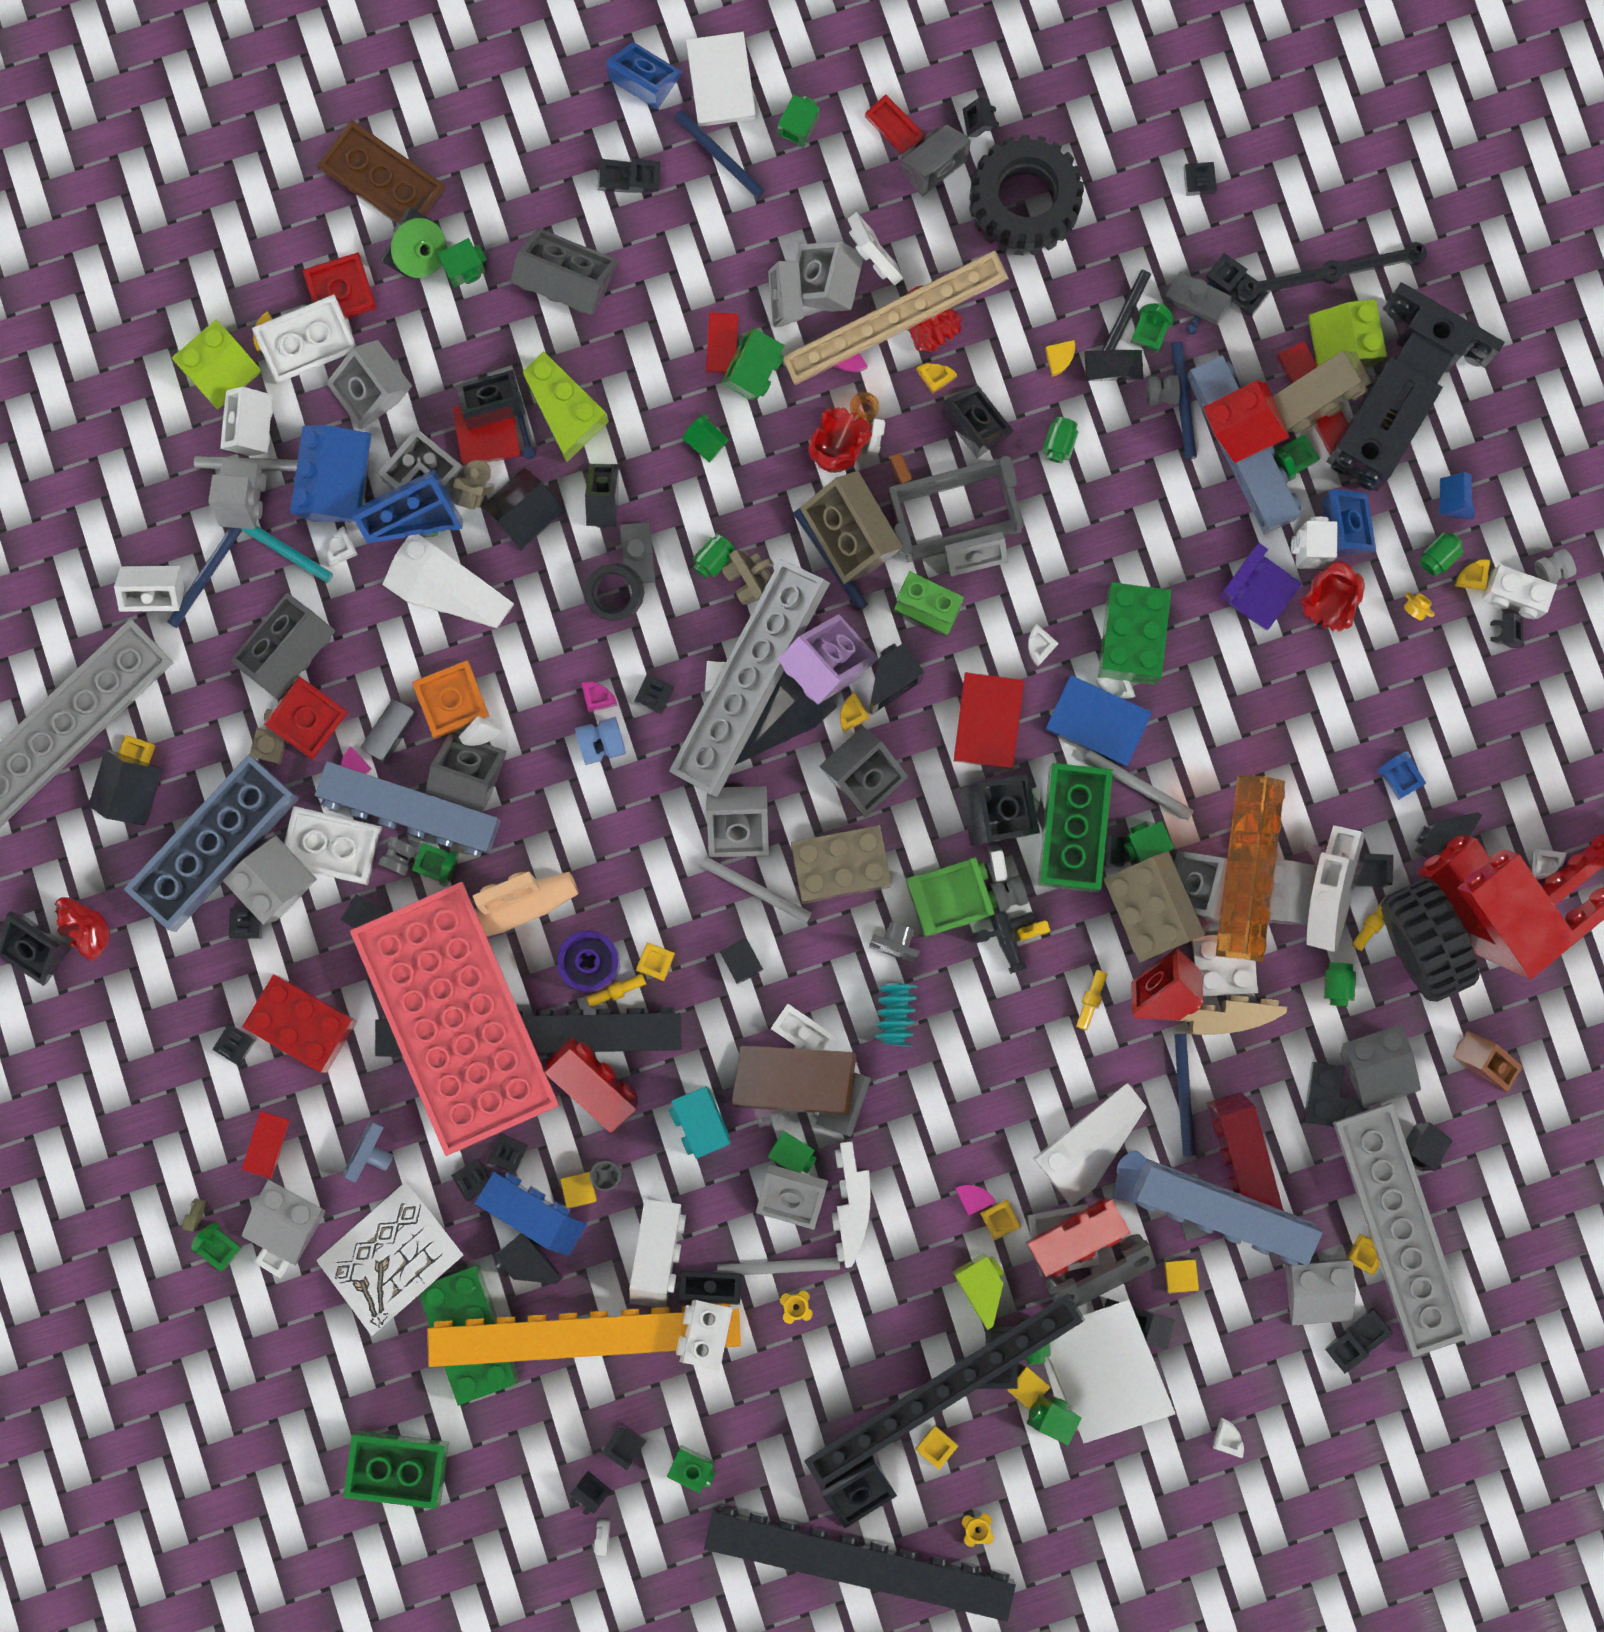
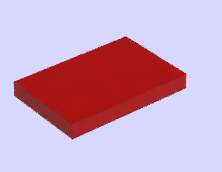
M965 672L953 762L1013 769L1024 680Z

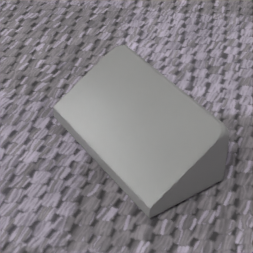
M778 261L768 271L774 327H781L799 321L804 317L799 263L796 261Z

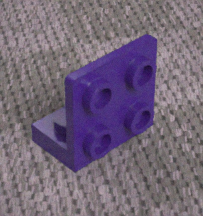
M1258 543L1219 598L1264 630H1269L1299 589L1301 582L1266 558L1264 555L1269 549Z

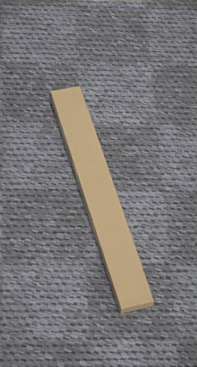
M994 250L785 355L783 358L793 383L797 385L1009 278L997 252Z

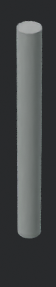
M195 456L194 467L221 469L222 460L258 462L260 469L265 471L296 472L298 460Z
M1090 750L1086 755L1085 761L1097 768L1113 769L1112 777L1182 818L1189 820L1193 814V809L1094 751Z
M707 856L701 864L702 868L805 923L808 922L812 915V912Z
M838 1257L717 1265V1272L738 1273L742 1275L840 1270Z

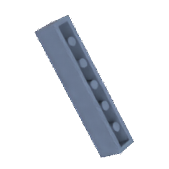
M1223 355L1191 369L1187 375V380L1208 423L1209 420L1203 407L1239 389L1234 379L1236 378L1234 367L1230 362L1226 363ZM1217 439L1264 535L1295 521L1300 516L1301 503L1295 493L1291 494L1287 486L1288 477L1282 467L1278 468L1273 458L1275 457L1273 446L1238 463H1234Z
M328 761L325 764L315 793L316 797L322 799L321 805L338 810L339 806L351 809L349 814L367 820L368 815L379 818L378 824L395 829L396 825L408 828L407 834L422 839L427 834L436 837L435 843L452 848L454 843L463 846L464 853L479 858L482 853L490 855L501 820L497 817Z
M1147 1158L1132 1191L1136 1200L1139 1201L1138 1205L1149 1211H1155L1158 1208L1167 1212L1166 1215L1178 1222H1184L1185 1219L1195 1223V1227L1204 1232L1212 1233L1213 1230L1224 1234L1223 1237L1233 1243L1241 1244V1241L1252 1244L1254 1250L1265 1255H1269L1270 1252L1281 1255V1260L1297 1266L1298 1262L1309 1265L1323 1233L1314 1222Z

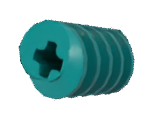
M898 983L880 986L879 990L888 995L878 999V1003L886 1006V1008L877 1011V1015L885 1018V1020L876 1023V1027L884 1030V1033L875 1035L876 1040L886 1045L913 1046L904 1041V1039L914 1035L913 1032L905 1028L915 1024V1020L907 1017V1014L916 1012V1008L908 1005V1002L917 1000V996L909 993V990L918 988V986Z

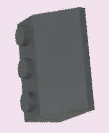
M537 228L517 252L510 282L519 285L523 290L533 291L546 296L550 301L560 302L573 307L577 312L592 315L602 303L619 260Z
M286 593L231 658L230 662L278 700L288 691L299 674L309 667L311 660L319 650L329 643L335 630L312 610L289 593Z

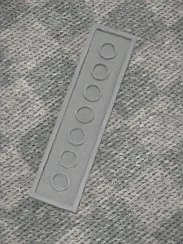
M780 559L669 772L718 797L784 672L782 664L777 659L799 636L804 634L830 584L828 581Z
M131 618L0 742V828L174 663Z
M1393 1103L1334 1121L1333 1125L1410 1356L1416 1357L1471 1338Z

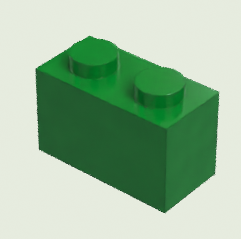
M755 328L746 331L720 384L750 401L760 396L763 397L771 385V381L768 379L772 371H776L782 363L784 355L781 352L785 345Z

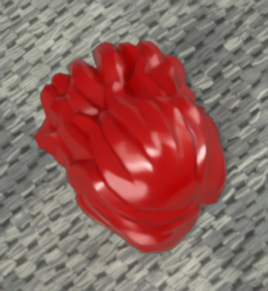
M924 285L916 286L915 288L911 289L907 294L923 287ZM950 308L907 330L917 351L926 350L931 352L932 349L936 351L939 345L947 344L945 338L952 340L954 336L961 332L962 326L960 322L963 318L958 315L957 311Z
M844 407L824 410L820 428L818 427L814 431L809 443L808 451L811 459L817 462L823 470L830 473L842 472L854 466L855 461L860 456L861 448L870 441L869 438L873 435L870 432L872 429L870 421L864 420L862 416L855 419L856 413L849 414Z
M1343 561L1332 562L1314 576L1311 589L1304 595V598L1300 599L1299 603L1304 606V617H1308L1309 620L1314 619L1313 623L1316 625L1323 620L1322 628L1327 629L1329 627L1333 632L1335 630L1341 632L1344 629L1351 628L1353 617L1356 613V606L1363 600L1365 590L1364 579L1349 564Z
M60 897L56 900L55 905L57 907L54 911L58 917L56 920L59 926L57 929L58 933L61 936L75 938L70 941L69 946L78 949L80 955L93 962L108 946L110 940L108 923L100 913L89 909L85 904L80 905L79 902L72 898Z

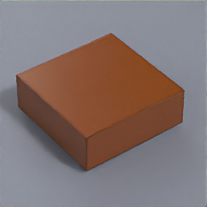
M898 453L891 456L889 465L898 485L911 482L912 476L902 454Z

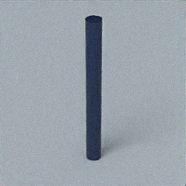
M680 110L675 115L674 119L756 199L764 193L765 190L683 110Z
M1183 342L1171 343L1174 372L1179 378V412L1185 459L1190 460L1197 458L1185 356Z
M799 508L794 511L793 515L858 611L868 606V603L853 581L846 584L843 583L801 509Z
M230 527L184 595L179 611H174L167 623L178 628L242 532L241 528Z
M1174 1034L1183 1156H1195L1186 1034Z

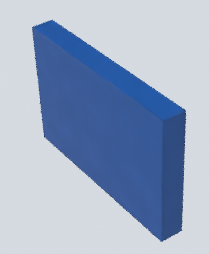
M1070 675L1045 730L1127 767L1152 712Z

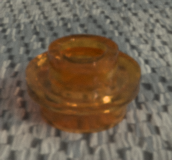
M860 392L852 398L850 412L856 413L855 419L862 416L864 420L871 421L879 412V401L869 392ZM866 403L869 405L870 410L862 412L859 406Z

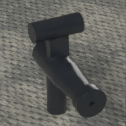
M1006 911L989 917L994 929L993 931L984 929L972 934L971 939L974 943L986 942L990 937L996 936L1010 965L1008 970L1012 974L1027 968L1025 962L1022 963L1014 930L1035 923V917L1030 911L1009 919Z

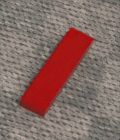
M1305 341L1276 356L1291 384L1317 368V364ZM1342 410L1331 417L1325 415L1316 420L1318 425L1315 429L1329 455L1349 424Z

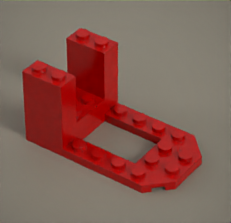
M1464 834L1449 841L1445 850L1427 859L1424 867L1417 872L1422 879L1433 880L1434 883H1437L1440 890H1443L1457 916H1459L1465 932L1468 934L1475 955L1530 980L1604 920V887L1593 891L1589 899L1580 907L1570 910L1566 914L1565 919L1555 907L1604 866V834L1595 837L1591 841V845L1582 853L1572 856L1568 860V864L1559 872L1549 875L1542 886L1520 854L1504 849L1489 857L1477 839Z

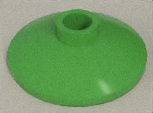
M413 218L399 226L392 238L391 255L396 267L402 273L414 278H423L433 274L441 266L437 253L446 249V240L437 224L428 219ZM425 244L426 251L422 255L420 253V248L422 245Z

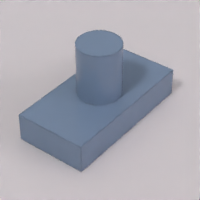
M370 1119L343 1172L344 1178L356 1183L366 1163L383 1171L388 1169L393 1154L375 1146L384 1128L382 1124Z

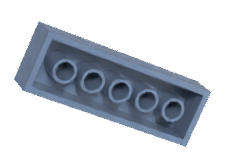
M248 754L129 882L124 890L167 930L177 932L223 882L225 877L253 850L299 798L258 760Z

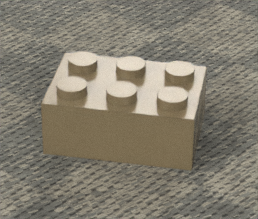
M1341 351L1272 397L1287 432L1299 433L1302 431L1304 434L1318 425L1316 420L1325 415L1331 417L1344 408L1342 404L1347 400L1353 399V401H1356L1369 392L1368 387L1374 384L1356 353Z
M859 471L836 477L800 507L844 584L866 577L903 548Z
M880 825L791 842L802 904L891 888L892 883Z
M1169 851L1148 858L1104 878V882L1139 963L1205 935Z

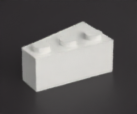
M649 1199L644 1200L629 1288L630 1304L654 1308L667 1307L669 1292L674 1293L676 1274H672L673 1262L679 1263L681 1244H676L678 1233H684L686 1215L681 1214V1204Z

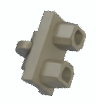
M471 461L465 468V476L455 478L453 487L460 489L456 505L474 510L475 507L479 508L482 506L484 495L493 493L495 484L487 483L491 477V469L485 461Z
M738 550L733 551L729 554L731 559L721 570L725 577L732 582L740 576L743 577L746 585L738 589L736 595L743 605H748L760 599L766 587L765 583L769 582L771 578L768 570L774 563L771 558L762 561L758 553L749 557L745 550L741 552Z

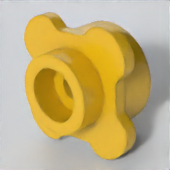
M1410 592L1405 594L1409 600L1404 605V608L1411 616L1418 620H1424L1427 615L1429 617L1435 615L1430 608L1432 603L1426 596L1420 593L1414 596Z
M801 1290L798 1294L789 1295L785 1293L781 1296L780 1303L783 1305L785 1312L783 1320L786 1323L792 1324L795 1320L800 1319L808 1321L812 1318L813 1312L809 1309L808 1300L810 1295L808 1292ZM795 1304L799 1305L798 1310H795L793 1308Z
M983 1513L979 1517L966 1515L962 1519V1525L965 1527L966 1532L964 1542L967 1546L972 1547L975 1544L983 1543L989 1545L993 1542L994 1535L991 1533L990 1528L992 1518L989 1514ZM976 1527L981 1528L979 1533L975 1532Z

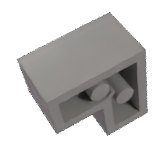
M416 428L382 467L378 475L385 484L394 490L435 469L448 494H450L454 489L455 478L465 476V470L461 464Z
M222 460L220 475H212L208 502L220 527L256 528V521L261 519L263 510L262 501H259L260 493L266 489V474H262L258 462Z

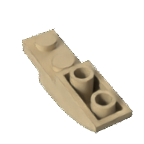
M1231 995L1230 1001H1222L1221 1012L1217 1011L1218 1006L1202 1004L1194 1014H1188L1183 1019L1176 1021L1189 1022L1188 1034H1226L1248 1030L1271 1022L1286 1014L1287 1007L1279 1006V1000L1261 999L1260 1004L1248 1003L1249 997Z

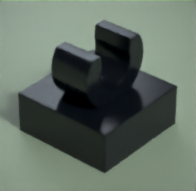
M979 97L962 109L967 137H978L985 131H991L999 126V122L992 121L991 114L997 110L995 106L989 105L988 98Z
M1214 162L1184 165L1186 196L1216 193Z
M1515 613L1502 614V621L1493 620L1490 622V626L1502 628L1501 635L1490 637V641L1496 644H1504L1510 648H1523L1522 617Z
M647 674L634 701L662 715L672 695L674 686Z
M230 908L229 938L262 939V923L248 908Z
M228 1024L212 1050L240 1066L256 1039L232 1024Z
M500 1133L488 1158V1162L510 1172L517 1173L529 1145Z
M479 1159L451 1175L466 1201L479 1195L489 1180V1176Z
M587 1471L570 1493L572 1496L570 1503L573 1505L578 1501L586 1507L582 1512L583 1514L587 1515L590 1512L594 1514L612 1490L591 1472Z

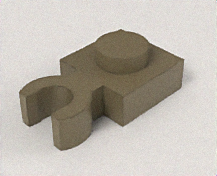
M267 709L265 711L264 721L268 718V716L271 714L273 710ZM268 727L266 729L257 728L249 755L258 760L280 765L287 741Z

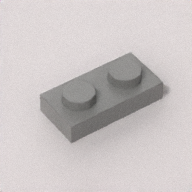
M1002 532L944 546L950 576L1008 563L1006 543Z

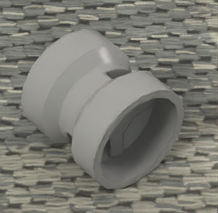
M1560 549L1554 552L1552 557H1543L1535 561L1534 564L1538 578L1553 584H1557L1561 578L1568 579L1575 576L1577 572L1574 560L1566 549Z

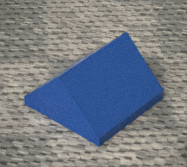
M635 42L630 43L610 57L606 63L610 81L657 110L682 73V71Z
M1337 489L1329 490L1321 499L1323 517H1327L1328 521L1337 522V557L1376 551L1367 493Z

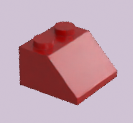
M1256 380L1203 407L1215 436L1234 463H1238L1290 438L1268 385L1265 382Z
M1176 947L1131 982L1132 1015L1137 1019L1181 1020L1188 1014H1194L1203 1004L1201 970Z

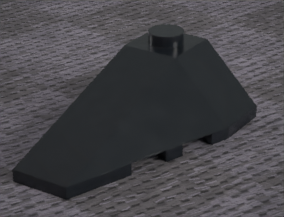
M784 671L735 765L759 755L780 743L789 741L797 735L816 728L837 706L830 697L817 705L814 700L806 696L799 683Z

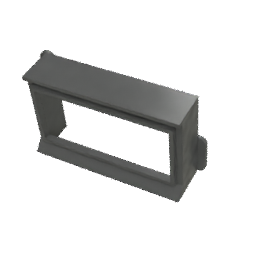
M1003 456L1002 458L889 487L888 496L897 523L895 533L903 546L901 552L905 554L907 563L945 553L944 546L999 532H1002L1004 537L1021 533L1023 521L1013 487L1017 485V477L1010 457ZM998 477L1010 520L912 546L900 507L901 502Z

